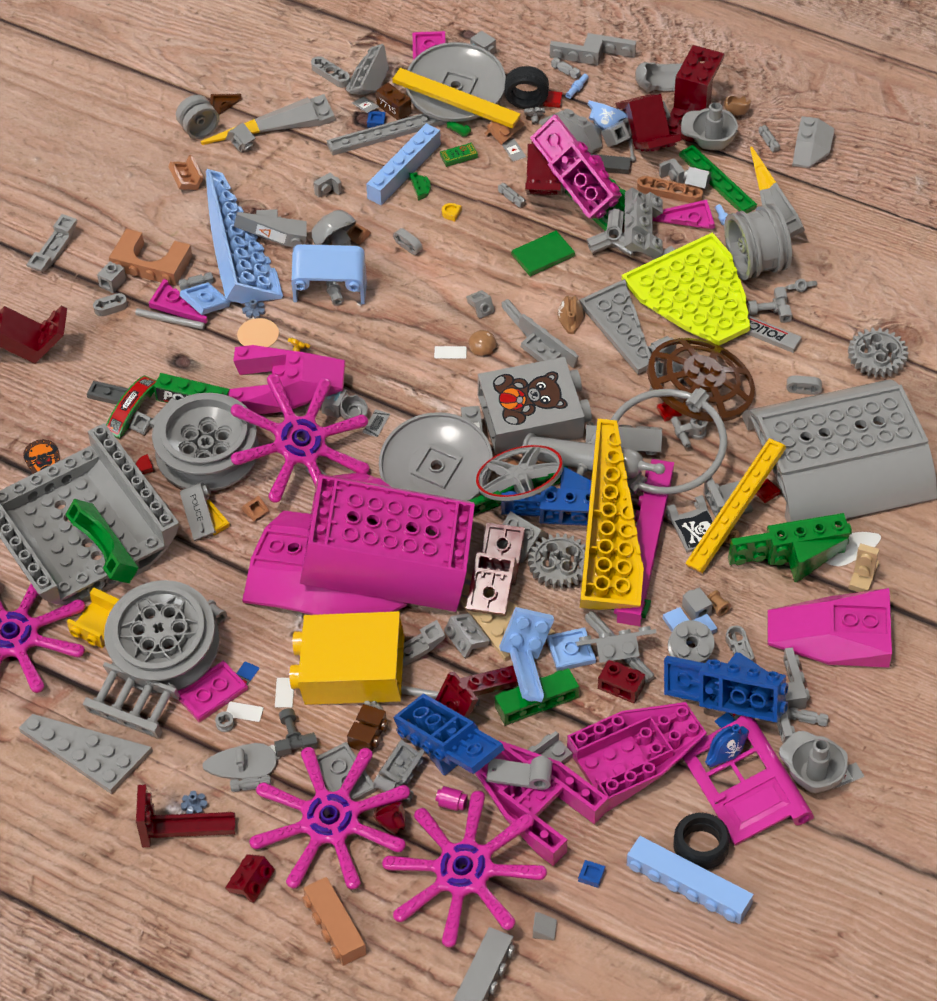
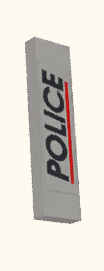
M748 315L750 331L745 334L794 353L801 342V336Z

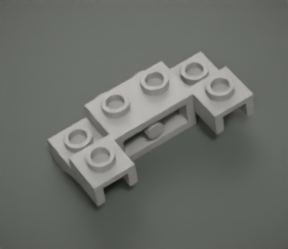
M633 187L625 192L624 247L630 251L644 253L653 259L663 254V240L652 234V216L656 218L663 213V199L651 192L644 195Z

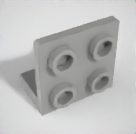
M711 477L704 482L703 493L715 518L739 484V481L719 486ZM750 503L743 512V514H747L753 511V508Z
M511 511L502 524L524 527L526 530L520 563L525 561L531 551V547L534 546L538 538L544 537L546 539L548 533ZM502 540L498 543L497 547L504 549L507 547L508 542Z

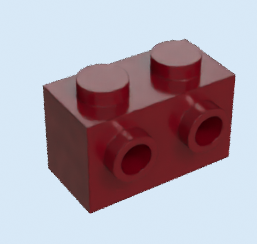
M609 659L598 677L599 690L635 704L645 686V674L637 669L628 668L620 662H614Z

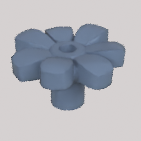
M255 299L244 303L245 307L242 308L243 314H246L248 318L254 316V319L260 318V314L263 315L265 313L264 303H258Z
M191 791L189 796L184 795L182 797L181 809L187 810V814H194V811L196 813H203L202 808H206L208 805L205 795L201 793L197 796L196 791Z

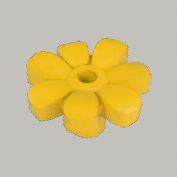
M288 338V342L294 346L292 351L300 352L301 349H309L311 346L295 338Z

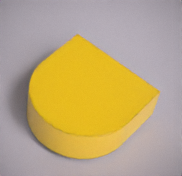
M447 203L442 207V216L445 219L456 221L462 206Z

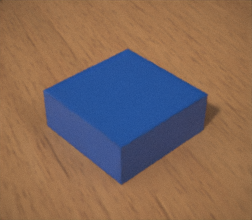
M370 111L367 127L372 128L385 124L386 112Z
M585 860L578 877V882L599 888L605 872V866Z

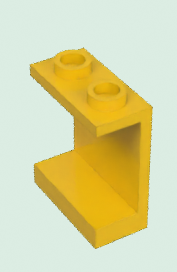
M93 588L90 592V605L76 622L68 619L67 624L72 636L75 638L80 637L92 646L96 645L103 648L105 646L104 630L107 618L114 605L120 599Z

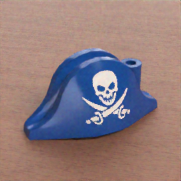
M738 724L720 730L710 743L705 763L709 767H713L736 758L744 747L749 730L744 726L740 727Z

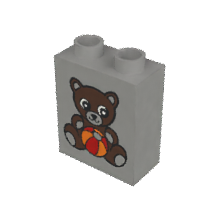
M565 357L478 374L477 395L495 455L512 448L521 447L529 433H534L539 437L562 440L583 438L584 423L592 420L591 409L587 399L579 401L577 392L582 391L580 374L577 369L569 371Z

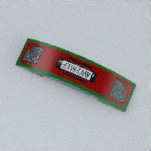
M144 375L135 381L121 397L106 424L115 438L121 439L130 426L129 420L145 398H150L153 395L156 380Z

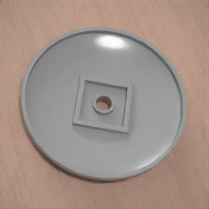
M451 42L433 46L419 54L407 70L450 87L457 85L459 86V88H456L457 90L494 104H498L504 95L506 76L501 63L489 51L473 44ZM406 88L407 95L411 98L413 105L432 118L460 122L480 117Z
M426 413L403 422L390 433L380 452L379 472L381 480L394 488L468 501L480 494L476 484V476L480 468L493 458L492 450L485 434L471 421L450 413ZM434 464H440L442 466L438 470H434L431 468ZM490 469L483 478V486L487 485L492 473Z

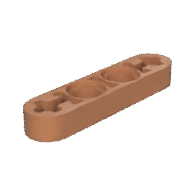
M641 176L637 180V189L642 193L647 194L651 192L656 196L688 203L702 201L703 190L696 186L649 176ZM663 186L666 189L660 190L657 187ZM681 190L682 193H675L674 191Z

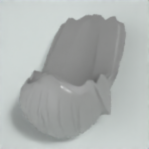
M641 63L635 71L636 82L641 88L646 89V92L653 90L674 91L675 77L682 64Z

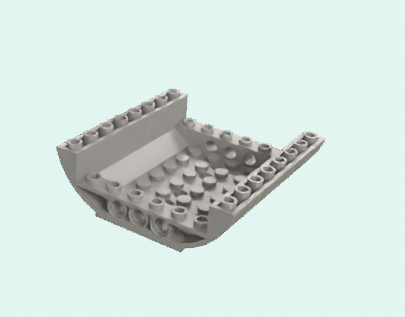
M884 380L744 411L742 414L747 430H756L762 447L769 438L786 446V450L772 470L786 500L785 519L787 522L844 513L845 518L849 519L937 499L936 475L928 444L929 441L902 385H899L894 380ZM875 421H879V422H881V423H883V424H882V425H877V424H875L874 422H875ZM856 425H861L865 428L859 429ZM820 433H825L829 436L823 437ZM802 437H807V438H809L810 440L805 441V440H802L801 438H802Z
M105 423L88 431L91 446L0 490V539L39 596L54 604H69L75 600H82L85 603L91 599L90 592L93 588L106 592L123 583L111 580L103 570L105 559L98 546L86 534L73 526L71 522L65 521L67 519L65 514L74 499L94 504L139 567L135 576L150 569V566L161 557L172 543L179 527L177 519ZM59 505H65L63 509H57ZM86 543H92L90 547H83ZM95 556H102L99 560L92 559Z

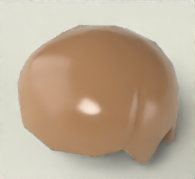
M733 95L726 97L724 102L725 109L735 116L746 114L751 104V100L747 102L745 96L739 98Z
M487 330L476 331L469 338V349L474 355H491L494 348L497 349L494 335Z

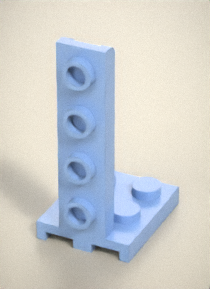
M515 607L499 648L500 651L510 653L522 698L527 701L542 702L544 693L534 658L538 659L554 622L553 615Z

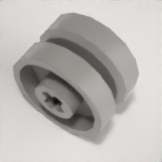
M202 95L187 97L176 110V120L186 133L194 139H202L210 135L216 129L220 120L217 111L206 97Z

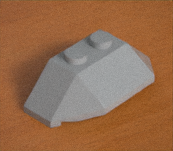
M383 43L371 47L367 51L368 54L363 57L356 67L345 89L348 93L367 95L376 93V90L380 88L389 69Z
M570 109L553 114L561 119L578 142H583L588 147L587 151L593 153L602 149L601 130L598 126L589 122L585 117L575 114ZM553 115L539 120V124L543 126Z
M802 116L792 166L810 169L813 164L827 157L830 154L834 128L818 118Z

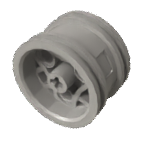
M775 204L758 206L756 211L749 213L739 211L726 216L724 224L726 247L732 254L737 275L742 280L756 278L761 272L769 270L779 272L790 267L792 262L790 234L784 216Z

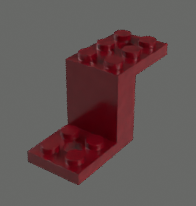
M692 45L675 77L674 106L670 113L671 117L667 118L670 134H680L682 140L695 141L694 138L681 133L680 124L682 123V118L687 112L701 111L702 109L709 108L713 79L724 60L725 53Z
M661 94L644 95L615 103L616 109H622L623 112H627L635 149H640L641 152L660 150V147L676 146V142L682 141L680 134H670Z
M533 141L527 147L526 194L561 195L560 180L552 173L548 166L549 162Z
M61 305L41 324L4 306L0 310V347L36 364L64 336L68 308Z

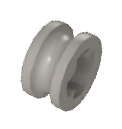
M225 711L217 714L215 718L217 729L221 732L232 730L234 727L233 715Z

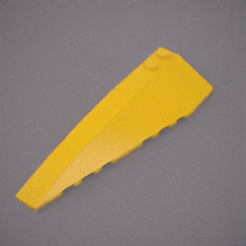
M597 419L579 608L605 610L640 607L644 568L637 538V529L635 527L617 420Z

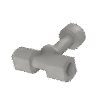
M785 287L774 289L772 302L757 304L756 300L748 301L749 315H757L758 311L773 309L774 313L778 312L780 322H790L792 320L790 305L786 304L787 293Z

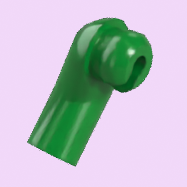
M450 121L446 124L448 129L455 131L462 137H466L471 133V128L468 125L463 126Z

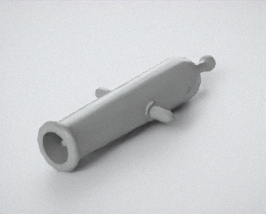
M529 433L525 437L522 446L540 445L550 447L561 455L563 466L578 469L576 473L583 476L585 472H592L596 433L593 434L591 440L587 443L539 437L534 433ZM621 447L627 478L636 477L643 470L654 471L656 474L664 473L665 466L663 464L646 463L637 451ZM540 453L537 457L538 461L557 463L553 457L544 453Z

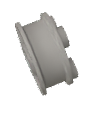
M694 620L678 624L668 640L670 656L702 663L708 660L714 649V637L711 630L705 624ZM686 641L694 642L696 647L690 648L687 646Z

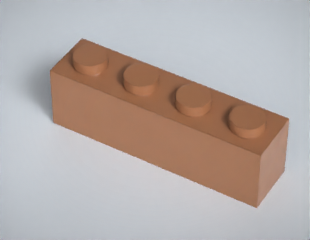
M324 877L303 887V903L307 909L311 908L313 921L316 926H321L322 937L326 943L330 942L332 946L331 952L335 960L339 959L344 966L365 956V943L328 878Z

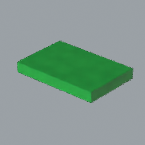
M555 230L511 250V255L529 276H533L574 257L575 251Z

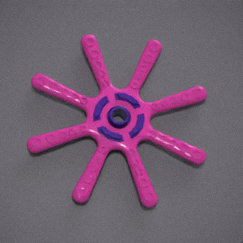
M270 374L267 377V383L284 415L282 423H275L239 404H234L231 407V414L234 417L266 429L275 436V441L271 444L233 453L231 455V462L234 465H242L273 453H280L285 458V463L268 495L271 502L277 503L281 500L293 467L297 463L304 464L308 468L315 487L318 474H321L316 459L321 456L327 457L356 473L368 474L370 470L367 463L331 449L325 443V439L328 436L363 428L368 424V418L365 415H358L327 427L317 425L315 418L331 388V382L326 378L320 379L305 416L300 417L294 414L277 374Z
M30 583L17 610L6 611L0 600V665L5 658L16 657L30 689L34 693H39L43 691L44 683L27 655V651L35 646L43 647L77 658L84 655L85 648L80 644L43 637L38 634V630L43 626L83 612L86 605L82 600H75L42 616L30 617L28 612L39 595Z
M311 747L304 748L301 751V757L316 793L311 800H302L264 782L256 787V793L259 796L302 812V819L299 822L254 835L249 841L250 846L257 850L300 833L310 836L309 844L286 879V884L290 888L294 889L300 886L319 847L323 844L329 843L334 845L345 884L350 890H355L360 886V879L345 844L348 836L353 834L360 835L397 853L405 849L406 842L403 839L368 827L358 821L359 815L364 811L407 799L410 795L409 787L401 785L362 801L356 802L351 800L350 793L372 759L373 752L370 749L363 748L359 751L341 788L332 792L328 791L325 787L315 750ZM328 815H334L332 818H326Z
M475 791L471 794L465 836L458 843H452L448 840L425 808H419L415 811L414 818L442 849L439 858L426 860L386 856L382 861V866L386 870L431 871L437 876L436 881L394 910L393 918L397 922L407 920L439 893L448 891L452 894L442 937V944L448 948L455 946L457 943L463 900L470 893H476L480 896L503 929L510 930L515 926L514 917L486 886L487 881L491 877L504 876L543 880L547 875V870L542 865L494 864L491 861L494 852L533 826L534 819L530 814L522 815L487 844L480 845L476 843L475 838L485 801V795L481 791Z

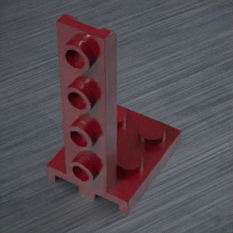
M514 666L460 678L455 671L449 672L435 700L469 719L478 701L476 696L519 686Z
M146 784L138 785L136 825L142 848L151 847V838L235 834L236 815L234 812L154 815L155 810L151 792L148 793Z

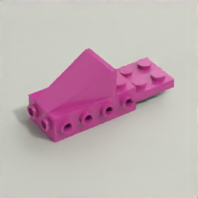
M553 115L530 137L549 162L548 166L552 173L560 180L562 186L570 193L573 200L589 219L602 218L609 207H613L619 202L618 199L622 196L619 192L620 189L608 178L609 174L605 170L600 155H590L587 151L588 147L583 142H578L557 115Z

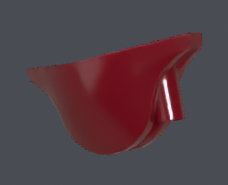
M394 802L375 808L373 817L383 828L392 834H397L399 832L398 829H405L406 818L402 802Z

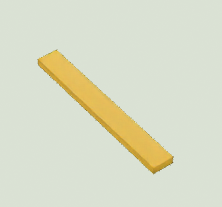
M402 68L392 78V83L510 128H514L520 119V113Z
M770 438L767 440L685 564L688 567L703 574L786 450L784 444Z

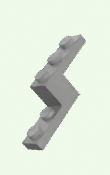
M588 33L584 46L551 41L550 58L592 65L599 64L602 52L633 58L636 55V41L591 33Z
M793 647L785 648L783 657L789 678V683H787L789 688L786 695V701L788 702L787 712L777 722L782 744L795 733L794 726H790L789 722L791 719L789 708L806 709L807 700L810 699L809 690L803 684L805 682L803 671H799V657L794 654Z

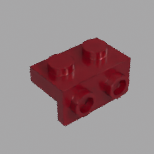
M247 854L225 888L229 893L244 895L249 902L254 903L275 869L265 856Z

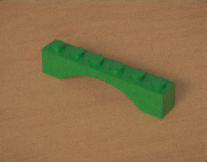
M74 499L65 515L73 526L86 534L101 550L105 559L103 570L111 580L130 584L139 567L94 504Z

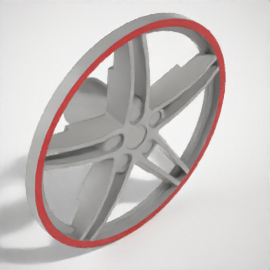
M528 445L512 448L488 460L478 471L476 484L482 495L493 500L513 501L536 495L554 484L562 474L563 461L561 455L550 447ZM526 453L518 465L502 461L508 457ZM540 453L553 457L557 462L536 464ZM489 469L501 475L483 486V478ZM550 473H555L550 480L534 489L533 478L545 477ZM512 485L515 492H517L514 495L492 494L497 490L500 492Z

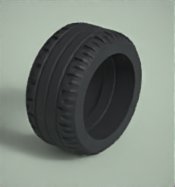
M521 66L514 68L507 74L504 94L507 101L513 106L521 109L539 107L548 97L549 80L540 69L532 66ZM520 84H530L537 87L538 89L533 91H522L516 88V86Z
M696 812L695 814L692 813L685 816L676 826L673 841L675 854L706 870L720 865L728 855L730 833L725 823L717 816L710 813ZM704 831L712 834L718 840L719 845L713 850L702 852L689 847L684 838L692 832Z

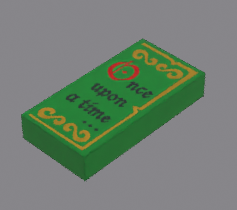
M471 142L440 151V157L445 166L448 167L478 158V153Z

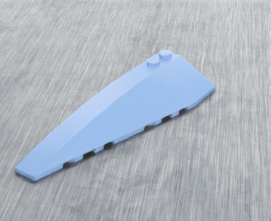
M207 169L206 184L210 225L226 300L246 303L251 299H255L258 302L282 299L283 294L275 268H270L269 264L271 261L269 257L264 255V248L262 244L257 242V235L234 227L236 213H243L244 211L242 207L237 205V198L230 192L231 187L224 174Z

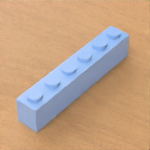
M426 123L366 184L367 199L382 205L409 178V173H414L441 145L440 130Z
M639 836L627 854V866L632 871L648 876L653 882H659L673 892H679L686 896L688 900L702 904L707 910L723 915L730 922L741 924L752 906L754 894L642 836Z

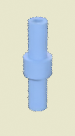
M583 74L579 80H576L571 85V89L566 93V97L570 99L576 92H579L583 88V84L589 79V76Z
M718 204L715 206V209L719 215L720 223L724 225L728 213H725L722 205Z

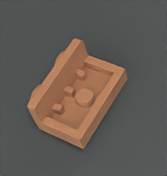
M520 118L514 128H510L492 121L487 126L488 130L485 132V135L487 136L491 133L502 145L519 131L525 123Z
M189 155L186 162L170 161L168 167L178 188L198 190L203 181V174L193 155Z

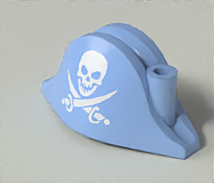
M588 101V106L591 108L589 119L594 121V124L601 130L627 118V113L598 102Z

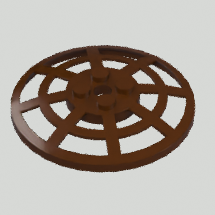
M694 338L669 340L659 345L652 352L647 364L648 380L653 390L664 389L661 384L671 381L677 389L693 393L696 388L712 392L713 397L710 396L708 403H716L718 414L723 422L740 417L751 406L755 396L754 381L746 366L728 350L708 341ZM681 344L683 346L674 350L671 354L660 352L663 348L671 345ZM696 350L706 351L711 354L709 357L699 355ZM683 351H688L691 356L684 359L676 355ZM717 357L724 360L730 367H725L716 361ZM656 358L667 360V375L657 378L655 372ZM673 361L683 365L681 371L673 372ZM726 373H734L735 384L726 379ZM740 374L745 375L750 386L749 396L740 389ZM683 378L691 386V389L689 390L682 385L678 379ZM723 385L732 390L723 396L719 393V389ZM736 394L745 400V403L740 407L726 412L723 402L732 399ZM672 396L660 397L663 402L683 415L701 421L714 422L706 411H691L686 406V399L682 403Z

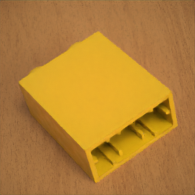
M400 611L304 615L303 630L294 631L293 652L295 656L300 655L299 665H291L289 672L291 689H300L304 705L365 703V701L401 702L405 633Z

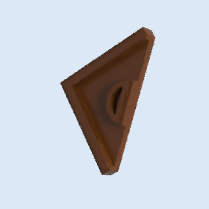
M210 94V104L219 115L242 100L241 94Z

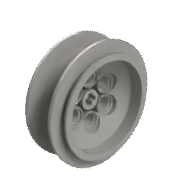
M218 393L193 394L169 405L157 418L152 431L156 462L163 476L174 485L183 489L203 482L204 485L207 484L210 491L227 488L243 479L254 467L257 459L242 465H234L231 462V455L235 452L259 447L256 425L234 417L231 414V407L234 404L247 407L235 398Z
M160 580L142 584L120 598L107 618L104 640L112 662L124 673L140 680L157 681L162 684L170 683L178 691L198 681L212 666L219 648V630L210 605L197 590L184 583ZM135 683L133 685L134 688L139 689L141 691H143L144 689L143 686L137 685Z

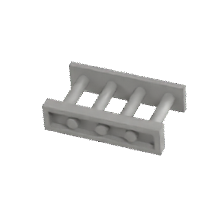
M104 662L103 667L108 676L96 698H85L83 706L87 712L159 739L162 730L157 721L170 697L179 700L180 695L176 687L170 683L162 684L157 681H145L134 678L124 673L114 663ZM119 677L126 680L115 704L111 706L106 705L104 700L115 678ZM134 683L143 686L144 689L133 710L129 713L124 712L122 706ZM151 691L161 693L162 695L151 717L147 718V720L140 718V713Z

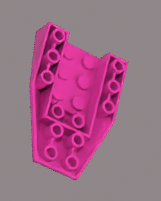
M885 588L829 596L770 609L767 612V645L782 650L793 647L794 654L828 665L889 668L892 656L890 589Z
M682 702L618 712L568 735L567 748L573 753V759L587 781L609 797L608 811H610L662 777L700 742L707 733L687 703Z

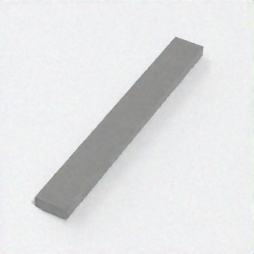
M422 113L327 140V146L333 156L418 132L426 123L436 127L447 124L448 121L438 120Z

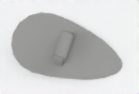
M252 743L219 752L204 761L202 766L206 772L222 778L239 780L255 776L261 778L262 775H270L276 767L277 758L270 746L263 743Z

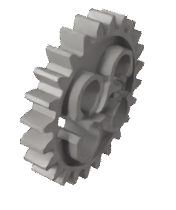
M872 328L871 332L864 329V334L858 332V336H853V340H850L848 359H851V364H855V369L861 368L860 373L868 372L867 376L873 373L875 378H877L878 374H881L884 378L886 373L889 376H892V372L897 374L899 369L902 370L903 366L906 365L908 358V346H905V341H901V336L895 337V332L889 334V329L885 330V332H882L881 328L878 331ZM865 345H866V348L868 349V352H867V353H864V351H865ZM889 352H892V354H891V360H890V357L888 356Z
M557 533L555 538L549 534L548 540L542 537L541 543L536 541L535 547H531L528 559L530 573H533V578H538V583L545 581V587L553 584V589L557 585H560V588L563 589L564 585L571 588V583L578 585V579L582 581L585 544L581 545V539L574 541V536L567 538L566 533L563 537H560L559 533ZM550 552L549 567H546L547 555ZM571 555H574V562H572V569L569 570V569H570V565H571Z

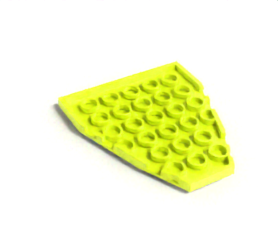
M713 232L621 275L622 280L625 279L626 286L640 303L680 328L718 346L750 331L746 295L741 280L738 278L732 254Z

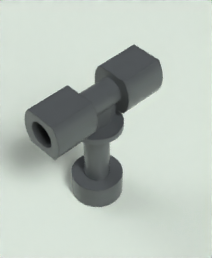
M287 708L280 711V722L286 725L288 734L285 739L274 741L277 757L289 755L293 749L317 748L315 733L301 735L300 732L296 731L294 726L296 721L294 709Z

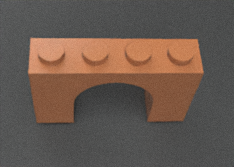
M126 228L109 256V262L121 265L126 274L157 282H162L165 279L169 285L176 286L193 257L191 244L174 241L163 258L151 262L143 261L137 258L144 246L142 232Z

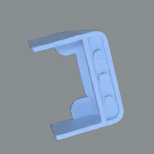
M296 245L292 253L291 284L293 302H297L298 291L306 290L310 285V281L345 282L346 288L352 292H360L361 304H365L367 287L365 251L359 246Z

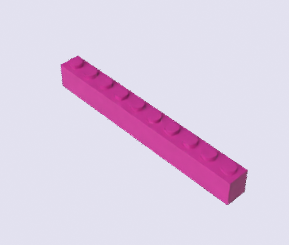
M652 459L651 464L661 463L665 466V471L663 474H656L654 471L646 470L645 477H647V481L645 484L671 487L674 462ZM642 491L644 495L639 497L638 507L641 508L640 511H636L635 522H637V526L635 525L637 529V538L644 568L641 606L614 609V614L617 615V623L639 627L641 625V614L645 606L644 600L648 593L669 494L662 495Z

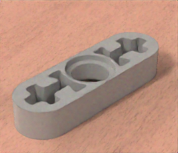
M318 56L311 60V67L315 73L340 88L347 87L350 82L349 73L323 57Z

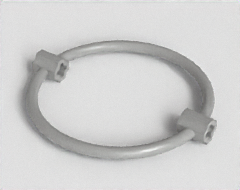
M696 388L693 393L677 389L647 391L631 398L615 412L611 420H617L618 423L626 411L644 400L661 396L679 397L687 400L686 406L691 411L700 412L702 408L707 411L714 420L719 432L720 444L718 454L713 464L700 477L683 485L659 487L645 484L646 478L640 472L636 477L627 478L630 495H635L639 490L662 495L686 492L706 482L718 470L727 449V433L720 415L708 403L710 395L704 389Z

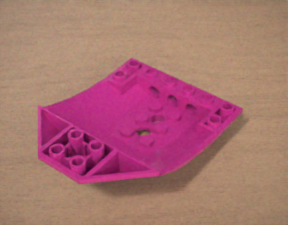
M284 510L265 527L250 560L242 599L243 603L283 608L309 615L396 612L407 605L404 602L300 584L311 514ZM296 547L298 548V550L291 552V550L295 549Z

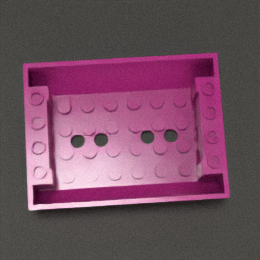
M318 474L300 584L456 612L467 571L475 504L465 500ZM354 515L358 520L350 521L347 517ZM374 519L377 521V524L370 525L367 520ZM413 526L416 528V531L409 532L406 527ZM431 529L435 531L436 535L430 536L426 533V530Z

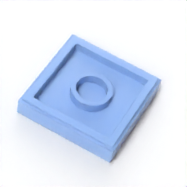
M209 282L180 291V297L201 315L230 306L231 301L226 300L225 296Z
M585 627L547 636L546 640L557 671L596 663L591 644L575 645V642L579 641V637L588 636Z

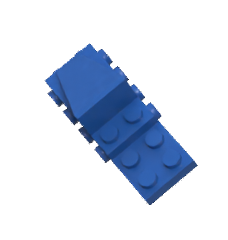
M563 467L560 488L550 486L542 491L541 495L536 494L513 501H501V515H508L511 511L521 516H540L539 524L587 526L588 515L586 513L589 510L591 480ZM508 491V492H506V493H502V495H514V494H517V492H514V491Z
M736 652L728 663L715 659H708L706 663L672 656H666L664 659V695L697 701L700 707L776 723L787 712L788 702L786 701V695L789 685L786 683V675L775 671L768 672L739 652Z
M424 693L393 717L397 725L396 731L398 735L403 739H408L414 746L418 745L423 748L444 776L458 765L475 774L505 750L501 742L480 731L473 721Z

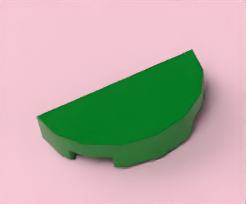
M416 172L409 173V178L418 201L424 199L431 191L430 180L427 176L418 175Z

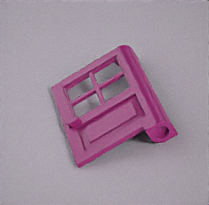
M741 715L736 721L704 737L683 756L685 763L717 817L727 826L730 839L735 846L788 817H791L795 825H802L814 819V815L757 722L752 717ZM734 724L747 728L749 730L747 738L753 748L706 773L697 756L709 750L713 737L723 728L733 726ZM757 752L766 769L744 780L735 763ZM731 766L740 783L719 794L709 777Z

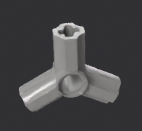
M619 209L609 210L607 230L587 239V244L592 254L608 247H616L630 257L635 255L637 251H630L624 247L625 234L622 232L623 211ZM611 235H617L618 237H617V238H611L610 236H611Z

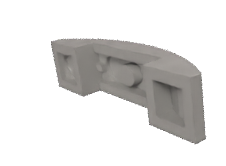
M61 214L53 226V234L41 251L33 254L26 266L40 272L52 266L70 241L77 224V219Z
M437 620L419 629L421 634L404 643L403 666L423 657L444 640L446 636Z

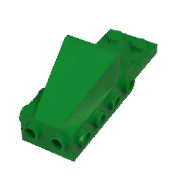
M844 513L768 525L766 533L731 539L728 554L729 565H742L746 562H760L768 559L769 565H783L788 562L794 582H798L835 555L845 553L846 547L849 545V536L852 534V528L850 523H847Z

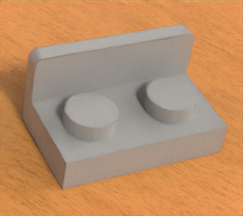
M469 613L451 616L444 629V632L463 657H468L472 649L486 647L490 642L489 638Z
M557 731L551 735H546L539 744L528 749L531 752L557 760L563 764L573 757V753L559 740V733Z

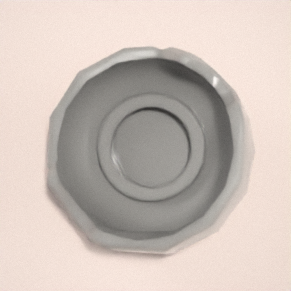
M345 395L340 402L339 411L342 418L346 420L358 415L366 416L368 406L365 400L358 395Z

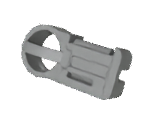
M737 625L729 627L725 639L733 654L739 652L751 661H754V654L747 639L746 631ZM735 632L740 633L743 639L737 641Z

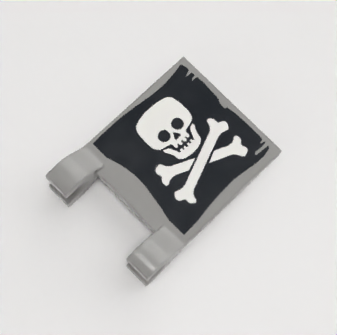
M703 495L695 497L696 502H694L696 510L678 515L674 504L667 506V518L672 522L687 553L694 551L713 522Z

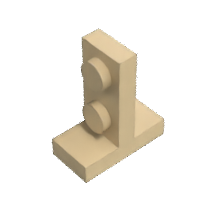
M860 543L854 573L848 589L856 592L869 591L879 566V560H877L878 548Z

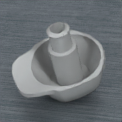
M714 102L707 109L685 113L682 118L681 133L694 138L703 149L723 150L734 140L738 132V125L732 113L723 110V106L720 103Z
M335 210L325 215L311 231L314 244L328 245L332 242L333 245L353 246L350 243L351 238L346 231L355 225L357 221L348 212L343 210Z
M798 731L793 733L779 749V756L790 768L792 779L812 793H820L837 787L847 773V753L826 737L815 736L806 731Z

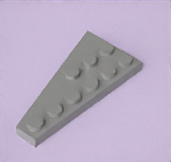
M625 279L580 299L583 310L637 374L646 371L651 354L646 345L645 336L641 331L640 322L634 304H632L630 293L627 290Z
M32 714L19 727L22 734L110 794L152 753V747L35 714Z

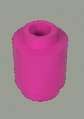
M443 786L442 790L438 789L435 801L438 802L439 807L454 811H464L468 794H464L461 790Z

